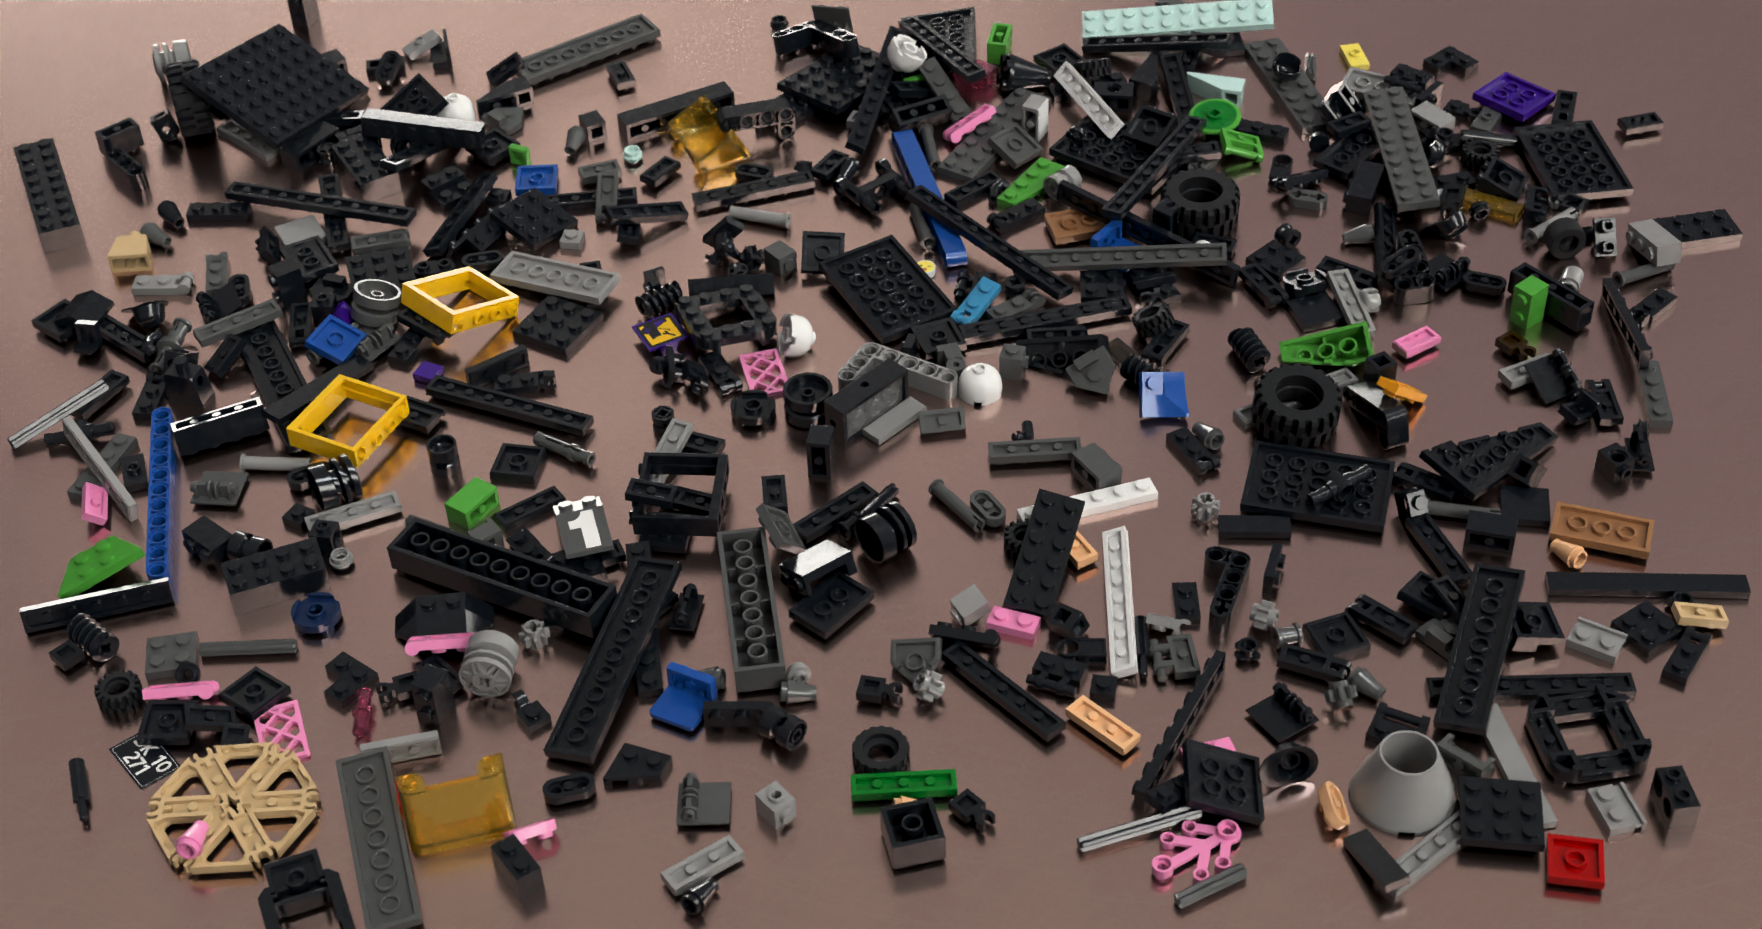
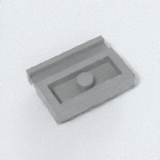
M1579 616L1577 623L1566 640L1565 646L1615 664L1624 643H1626L1628 634Z
M1619 782V785L1616 786L1609 784L1587 789L1586 798L1608 836L1632 832L1635 828L1639 827L1645 829L1647 821L1624 782Z

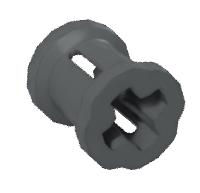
M1298 622L1292 623L1289 627L1279 628L1276 626L1271 629L1272 641L1276 649H1281L1284 643H1296L1297 645L1303 643V632Z

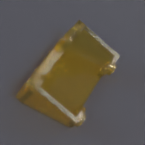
M705 94L667 124L672 129L669 132L676 141L680 139L693 156L694 161L692 163L699 172L703 170L706 173L745 161L752 154L732 129L727 133L721 131L715 118L717 109Z
M502 753L483 757L477 764V775L425 786L424 780L419 774L411 773L395 777L410 846L415 854L428 855L501 838L504 832L516 829V819Z

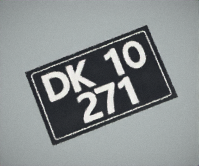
M137 734L109 748L110 752L141 790L175 772L181 766L164 745H138L136 740Z

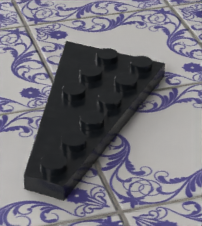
M1539 422L1518 427L1517 431L1509 433L1502 431L1492 437L1485 435L1460 441L1455 446L1448 447L1443 445L1434 451L1429 449L1422 450L1419 458L1473 502L1509 476L1507 472L1519 453L1532 460L1553 445L1559 436Z

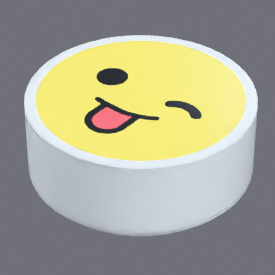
M922 260L917 262L930 278L936 274V265L932 261Z

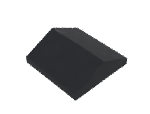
M90 290L75 295L54 322L57 325L75 328L74 323L77 320H91L100 323L115 304L114 301Z

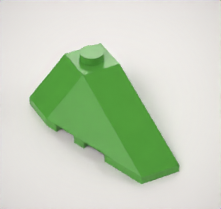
M1366 321L1278 342L1282 362L1286 364L1357 366L1365 364L1366 358L1374 355L1371 335Z

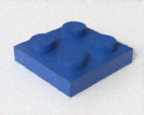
M558 164L518 166L515 195L520 196L533 188L538 189L544 195L556 194L559 172Z
M329 314L305 340V347L340 365L349 360L357 351L358 343L366 339L367 334Z

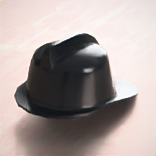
M1465 205L1447 217L1419 229V231L1431 227L1443 238L1458 236L1469 227L1461 210Z
M167 300L149 301L136 307L122 309L121 312L133 313L141 327L152 329L164 321L165 307L169 302Z
M1295 742L1283 743L1264 759L1259 770L1260 780L1268 787H1280L1304 781L1316 771L1319 762L1318 756L1313 749L1307 746H1301Z

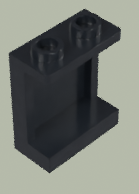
M828 539L779 564L782 572L780 578L783 584L807 597L813 595L810 582L834 569L848 576L858 572L851 550Z

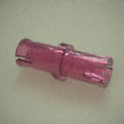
M366 687L357 689L356 704L352 709V716L354 717L352 734L356 737L368 735L369 719L373 715V709L371 708L373 691Z

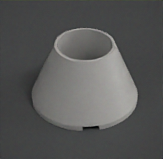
M1402 730L1387 735L1355 768L1350 778V801L1355 811L1368 824L1389 834L1398 835V832L1414 833V836L1431 833L1450 818L1456 808V787L1437 745L1429 737L1416 731Z

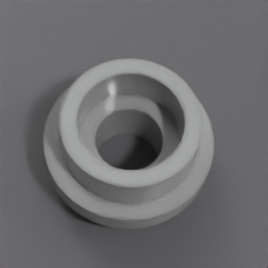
M344 547L334 549L329 558L330 565L335 569H345L354 561L353 554Z
M802 662L793 663L787 668L786 679L806 683L811 677L810 668Z

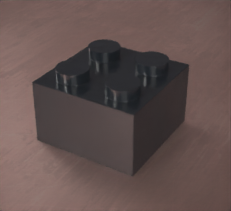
M932 797L880 807V828L893 869L946 858L945 835Z

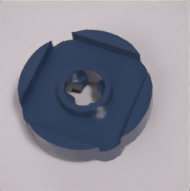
M327 592L307 594V599L303 601L297 600L291 608L292 621L299 633H331L334 630V625L339 622L342 615L339 601L335 600L334 596Z

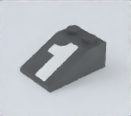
M586 496L574 502L562 501L558 505L553 506L557 532L566 559L614 549L599 496Z

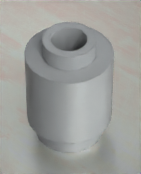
M1567 266L1563 269L1559 282L1578 292L1584 279V272L1577 266Z

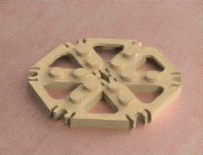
M273 742L214 745V754L209 747L206 748L208 755L204 758L198 757L197 753L193 754L195 763L188 757L150 798V810L155 812H147L146 820L170 865L173 863L176 869L180 864L184 863V871L186 873L191 872L192 875L254 871L252 862H254L256 868L260 869L262 868L261 859L269 858L271 862L275 861L273 852L280 859L316 817L318 807L315 802L320 800L318 788L294 750L291 753L290 748L280 753V744L276 743L274 745ZM258 758L235 783L225 763L231 759ZM286 771L292 772L302 786V789L266 791L280 774ZM191 777L200 778L209 795L172 797ZM229 801H231V803L237 807L238 813H236L234 809L229 807ZM296 818V823L277 842H273L268 838L258 819ZM196 820H202L209 826L202 852L193 859H185L177 853L176 847L172 845L165 830L171 824L194 823ZM231 831L244 853L243 857L237 861H207V857Z

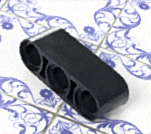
M112 149L106 153L110 172L131 190L140 192L149 187L145 168L122 149Z

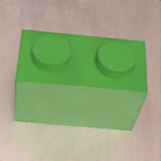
M993 24L987 42V63L1000 65L1001 55L1010 53L1013 24Z
M1531 275L1515 285L1509 321L1527 330L1543 320L1549 284Z
M475 477L444 504L448 521L470 531L495 509L500 502L497 487Z

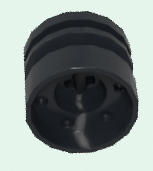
M345 453L337 456L338 462L334 457L329 459L330 470H327L322 462L306 468L310 488L322 511L339 507V496L347 504L352 502V497L355 500L363 497L359 475Z
M889 501L883 506L876 508L875 512H870L860 517L854 524V532L861 549L867 557L878 564L894 557L897 552H902L906 548L915 545L917 541V531L914 522L905 508L895 501Z

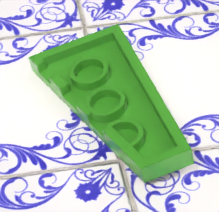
M1040 157L997 197V205L1009 209L1036 195L1045 194L1044 179L1065 166Z

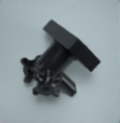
M727 215L703 235L702 242L713 247L715 251L711 255H705V258L712 265L722 266L723 262L719 260L721 256H730L738 261L740 260V252L735 248L733 242L734 238L744 230V223Z

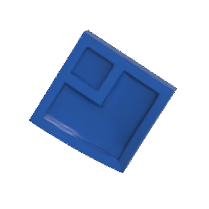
M1139 372V418L1189 417L1185 390V372Z

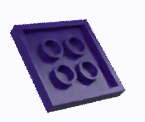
M1505 72L1473 92L1472 100L1513 117L1516 121L1523 122L1554 102L1556 93Z

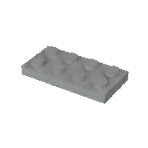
M1350 67L1342 80L1346 82L1350 89L1356 92L1355 96L1359 99H1363V92L1373 89L1390 88V84L1384 83L1386 75ZM1404 89L1409 107L1412 109L1415 106L1416 97L1420 94H1411Z

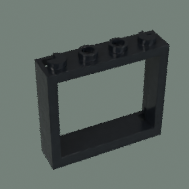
M644 452L643 462L638 465L640 478L637 479L651 481L653 474L715 476L709 516L645 514L647 504L632 502L633 510L629 511V525H633L634 534L717 537V532H720L730 472L728 454Z

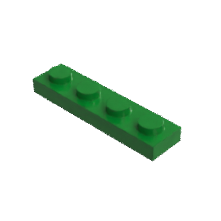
M956 769L850 774L852 802L891 800L899 798L900 795L909 798L957 796Z

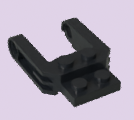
M317 848L263 865L269 887L264 888L257 899L266 929H281L279 922L281 917H290L323 906L328 902H333L340 929H356L339 872L329 868H322Z

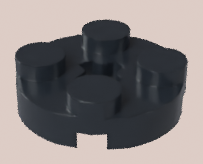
M1308 268L1295 269L1286 273V278L1283 277L1284 289L1293 292L1294 296L1298 298L1305 297L1308 293H1322L1326 291L1327 275L1318 269H1315V273L1308 272Z
M746 390L741 392L742 396L737 399L735 396L730 404L731 415L738 426H767L771 423V419L776 413L775 399L767 396V392L763 390Z

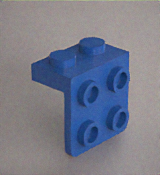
M1112 220L1098 233L1094 234L1090 240L1091 247L1140 245L1122 238V220ZM1115 269V270H1123V273H1126V272H1128L1130 269Z
M671 661L666 668L668 687L651 707L650 716L681 729L693 731L703 719V701H716L718 698L716 678L708 673H702L686 665H680Z

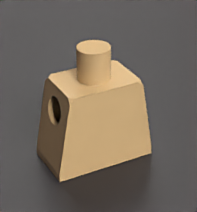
M132 231L130 235L116 237L107 255L112 273L152 270L151 248L147 235L141 234L138 231Z

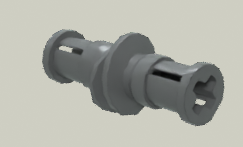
M181 317L174 319L173 328L167 337H161L156 343L157 355L154 363H151L148 367L149 372L163 373L165 350L184 349L182 344L185 336L193 328L188 320Z

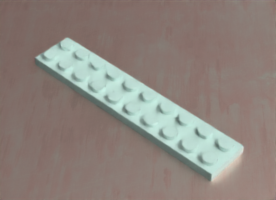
M1231 0L1082 12L1083 43L1087 37L1189 34L1191 30L1198 33H1222L1274 29L1272 0Z

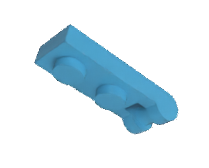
M983 276L959 308L951 314L950 317H952L955 324L964 325L977 322L1001 292V285Z

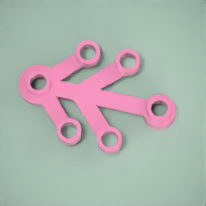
M1186 820L1182 823L1181 828L1183 836L1175 835L1172 832H1164L1160 836V847L1164 850H1172L1175 846L1188 849L1172 858L1166 855L1156 856L1152 860V873L1159 880H1167L1172 876L1174 869L1198 857L1197 868L1193 871L1192 879L1193 883L1196 884L1209 878L1208 865L1211 849L1220 845V855L1215 859L1214 869L1217 873L1231 867V860L1229 858L1231 845L1240 841L1241 829L1233 820H1222L1217 826L1198 824L1195 821ZM1197 834L1210 836L1207 839L1194 838Z

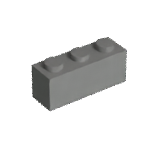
M1653 219L1628 223V231L1626 232L1628 244L1656 267L1681 262L1682 242Z

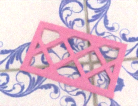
M776 348L739 355L740 364L749 390H754L757 386L765 389L764 391L767 392L769 397L783 394V388L778 389L775 386L779 382L785 383L788 379ZM766 356H775L774 361L765 359ZM753 359L755 361L750 366L746 364L745 360ZM760 363L769 365L765 370L756 368ZM773 368L779 369L780 374L778 376L770 373ZM754 372L760 376L754 380L750 378L749 374ZM765 377L774 380L770 385L761 382Z
M298 700L274 705L261 715L272 716L266 724L260 723L259 717L254 720L259 743H265L263 735L266 732H270L276 735L271 741L274 745L282 737L291 740L285 749L281 748L280 753H283L287 748L292 750L299 743L304 748V751L296 753L299 760L311 756ZM294 708L295 714L292 717L282 714L286 709ZM277 719L287 722L281 730L271 727ZM293 724L299 727L300 732L296 736L287 733Z

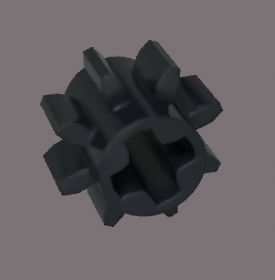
M756 245L745 246L743 251L739 253V262L748 266V272L759 270L761 265L765 264L763 249L757 250Z

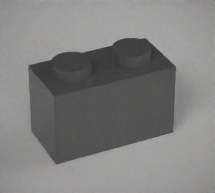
M1095 442L1071 453V470L1093 491L1121 484L1123 472L1121 465L1115 462Z

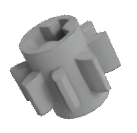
M1203 492L1197 498H1192L1191 514H1196L1197 520L1208 522L1214 517H1218L1220 500H1215L1213 494Z
M1263 599L1261 604L1254 603L1249 616V620L1255 622L1254 628L1267 631L1268 627L1273 628L1276 626L1280 613L1279 610L1274 609L1276 603Z
M529 620L524 625H521L522 632L518 633L521 643L525 644L526 649L539 650L544 645H548L547 638L551 635L549 627H545L544 621Z
M927 669L925 673H919L913 683L914 690L918 691L916 697L931 703L933 699H939L945 690L944 682L940 681L942 674Z

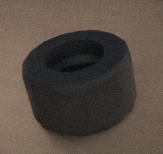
M1569 217L1553 221L1547 226L1543 235L1546 247L1555 258L1568 259L1577 255L1584 248L1587 239L1579 223Z

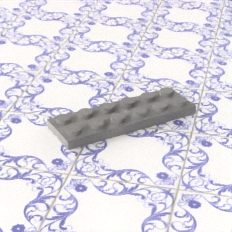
M511 251L490 274L491 280L496 283L600 305L621 281L620 273Z

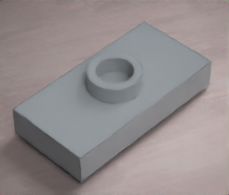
M431 29L425 34L416 37L414 41L403 47L402 51L412 61L443 40L434 29Z

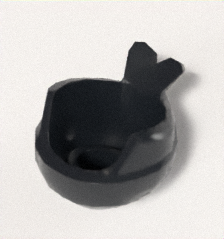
M1436 127L1424 129L1426 140L1421 142L1430 169H1434L1442 164L1446 153L1443 141L1436 135Z

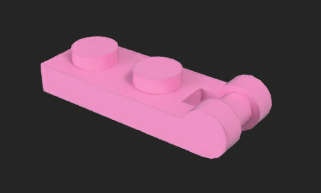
M989 104L982 105L943 132V138L953 143L960 142L962 135L973 132L977 125L991 120L992 115L997 113L994 106Z
M476 632L412 636L408 639L404 650L409 656H415L419 651L431 650V653L435 654L444 653L446 649L455 648L458 652H465L470 637Z
M215 680L150 685L142 690L143 700H168L171 697H177V700H190L195 695L206 700L216 695L220 690V686Z

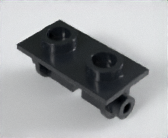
M1635 428L1631 438H1624L1626 451L1635 458L1633 471H1655L1646 432L1641 428Z
M687 584L683 588V593H680L669 629L694 631L704 600V595L698 594L694 584Z

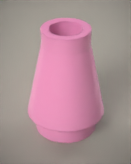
M196 820L177 839L176 851L181 857L193 859L201 854L206 833L209 830L208 824L202 820Z

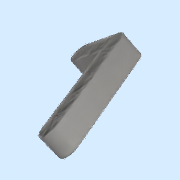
M874 342L863 344L838 371V390L840 391L876 365L890 358L908 369L909 387L942 399H953L958 395V375L955 371Z

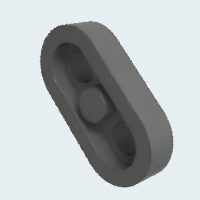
M977 490L970 495L971 509L986 521V525L996 527L1006 521V509L991 492Z

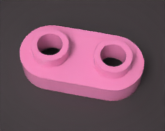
M555 818L506 831L503 833V837L506 838L514 833L522 845L528 843L527 838L537 836L538 840L553 836V831L557 829Z

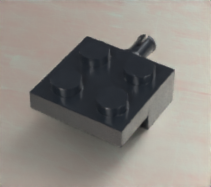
M1345 81L1332 86L1318 107L1328 121L1357 111H1361L1363 114L1367 112L1355 96L1356 92L1350 89Z

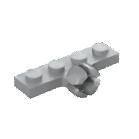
M1348 269L1327 271V281L1347 325L1366 321L1370 335L1375 336L1376 328L1369 314L1379 311L1378 307L1381 305V298L1378 290L1372 287L1362 290L1358 289Z

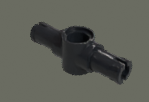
M83 419L74 420L89 441H94L102 436L116 434V428L112 420L99 424L89 423ZM63 430L44 434L47 448L63 444L71 445L65 437Z
M1364 464L1352 472H1345L1343 474L1339 471L1331 472L1325 478L1321 488L1306 495L1307 503L1310 507L1315 508L1325 501H1332L1336 498L1340 502L1348 500L1354 494L1358 484L1372 478L1371 468Z

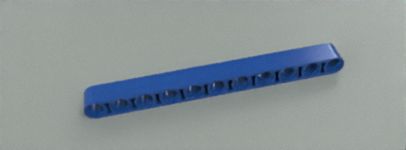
M913 130L892 132V144L910 187L915 188L922 185L943 199ZM923 210L932 236L936 238V247L945 267L967 265V252L960 235Z
M160 407L151 414L146 574L149 581L169 577L172 587L176 440L170 423L175 421L170 408Z

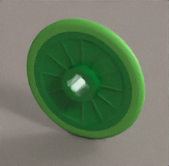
M1224 99L1201 101L1189 112L1190 116L1207 119L1206 127L1201 132L1207 135H1219L1221 128L1234 130L1241 121L1239 108L1232 102Z

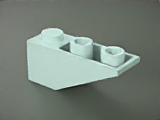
M1187 72L1186 78L1190 92L1205 99H1224L1232 102L1238 108L1241 107L1244 98L1245 79Z

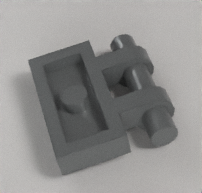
M1191 634L1166 636L1165 644H1159L1157 639L1149 641V657L1153 660V673L1157 676L1159 682L1167 681V673L1169 672L1174 673L1175 679L1196 678L1198 674L1200 675L1201 669ZM1169 656L1170 660L1163 661L1162 657Z

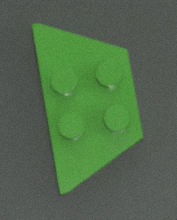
M113 535L107 539L100 540L95 546L78 553L74 558L70 559L58 597L65 599L77 596L146 556L141 547Z

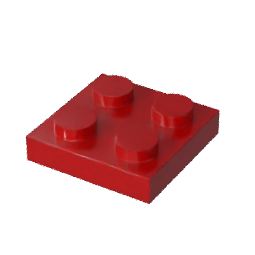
M1548 833L1546 839L1547 883L1604 890V840Z

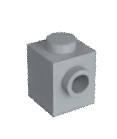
M975 584L950 600L952 608L950 614L957 623L961 621L965 626L971 625L990 612L988 601Z
M774 781L755 794L756 811L776 830L784 824L790 823L797 816L795 798L777 781Z

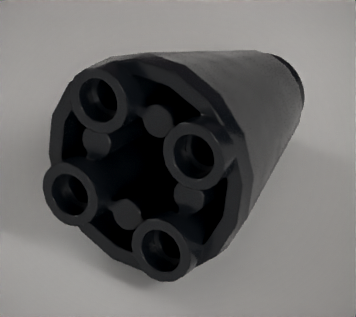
M1010 53L1002 54L1000 57L1001 71L997 73L996 84L1000 85L1002 92H1012L1017 88L1031 90L1050 86L1052 72L1046 68Z

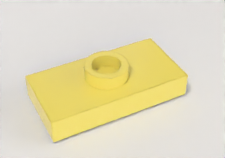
M1359 43L1340 45L1339 51L1349 69L1354 67L1369 70L1370 63Z

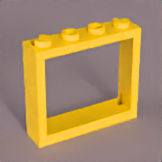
M467 266L402 283L401 303L449 334H454L517 316L519 296L472 267ZM470 289L488 302L453 311L434 298Z
M339 374L286 428L290 445L329 459L334 457L336 461H338V455L345 453L354 467L358 468L408 416L410 411L406 395ZM346 398L387 410L353 447L312 433Z

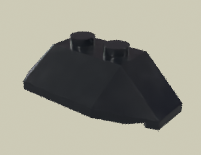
M467 592L415 597L395 616V637L398 639L402 638L405 641H408L412 636L479 632L494 627V607Z

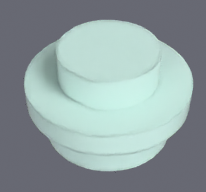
M629 145L624 149L623 159L625 161L635 163L643 157L642 151L636 145Z

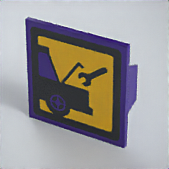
M672 313L632 326V329L649 352L659 349L662 354H666V345L673 346L674 351L677 350L680 341L689 338V335Z

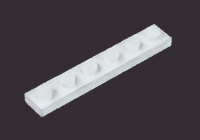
M1065 61L1053 76L1104 134L1112 139L1125 124L1069 62Z
M1149 477L1069 497L1086 501L1082 518L1157 500L1158 491ZM1034 505L1017 509L1018 519H1021L1022 522H1025V518L1030 520Z

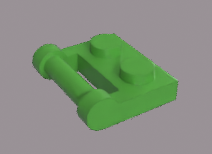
M1221 128L1219 137L1223 155L1229 156L1232 154L1252 159L1256 163L1262 162L1264 152L1258 136Z

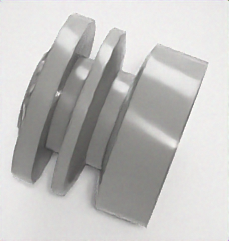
M186 39L173 41V50H169L166 42H163L162 52L158 43L153 44V64L161 84L167 83L165 71L167 64L191 59Z
M496 630L476 632L470 637L458 673L460 683L468 691L482 697L503 695L509 690L512 682L514 669L520 654L519 646L507 634Z

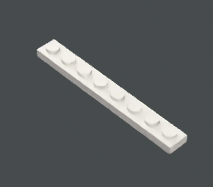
M1125 526L1102 532L1110 668L1112 676L1118 678L1138 673L1129 539Z

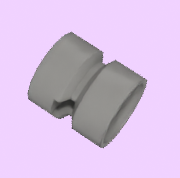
M1067 165L1044 179V190L1052 200L1057 201L1058 185L1063 179L1081 188L1082 178L1075 167Z

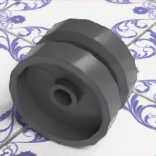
M379 279L360 280L355 283L352 297L354 300L351 304L350 315L356 322L365 326L381 327L384 323L394 325L397 322L398 306L401 301L402 292L399 287L388 281Z

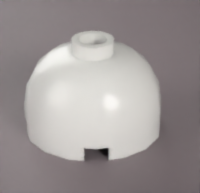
M902 34L893 37L888 46L887 57L896 71L913 72L926 60L927 53L922 46L919 49L915 45L917 41Z
M450 93L444 97L449 104L436 115L437 117L475 121L476 119L472 101L468 97L457 93Z
M786 313L782 317L779 326H783L782 333L777 335L779 354L782 357L790 358L803 356L816 340V334L813 332L811 324L803 316Z
M975 363L962 371L958 380V394L964 402L970 405H974V402H981V406L995 403L1001 397L1002 379L995 367L985 363Z

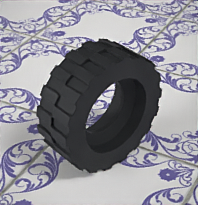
M873 726L870 729L863 730L860 735L855 737V742L853 741L852 744L853 767L857 770V774L904 772L908 769L910 763V749L907 737L901 731L895 730L890 726ZM886 747L893 750L894 756L886 761H875L869 758L868 753L874 748Z

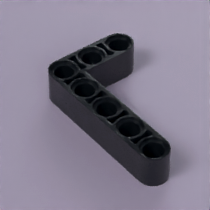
M820 19L810 20L778 31L772 35L775 51L778 55L788 54L814 44L845 59L860 56L857 35Z

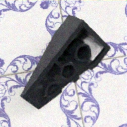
M1103 334L1016 340V345L1026 346L1029 366L1069 376L1065 368L1072 365L1074 360L1088 351H1094L1104 345L1109 353V338Z

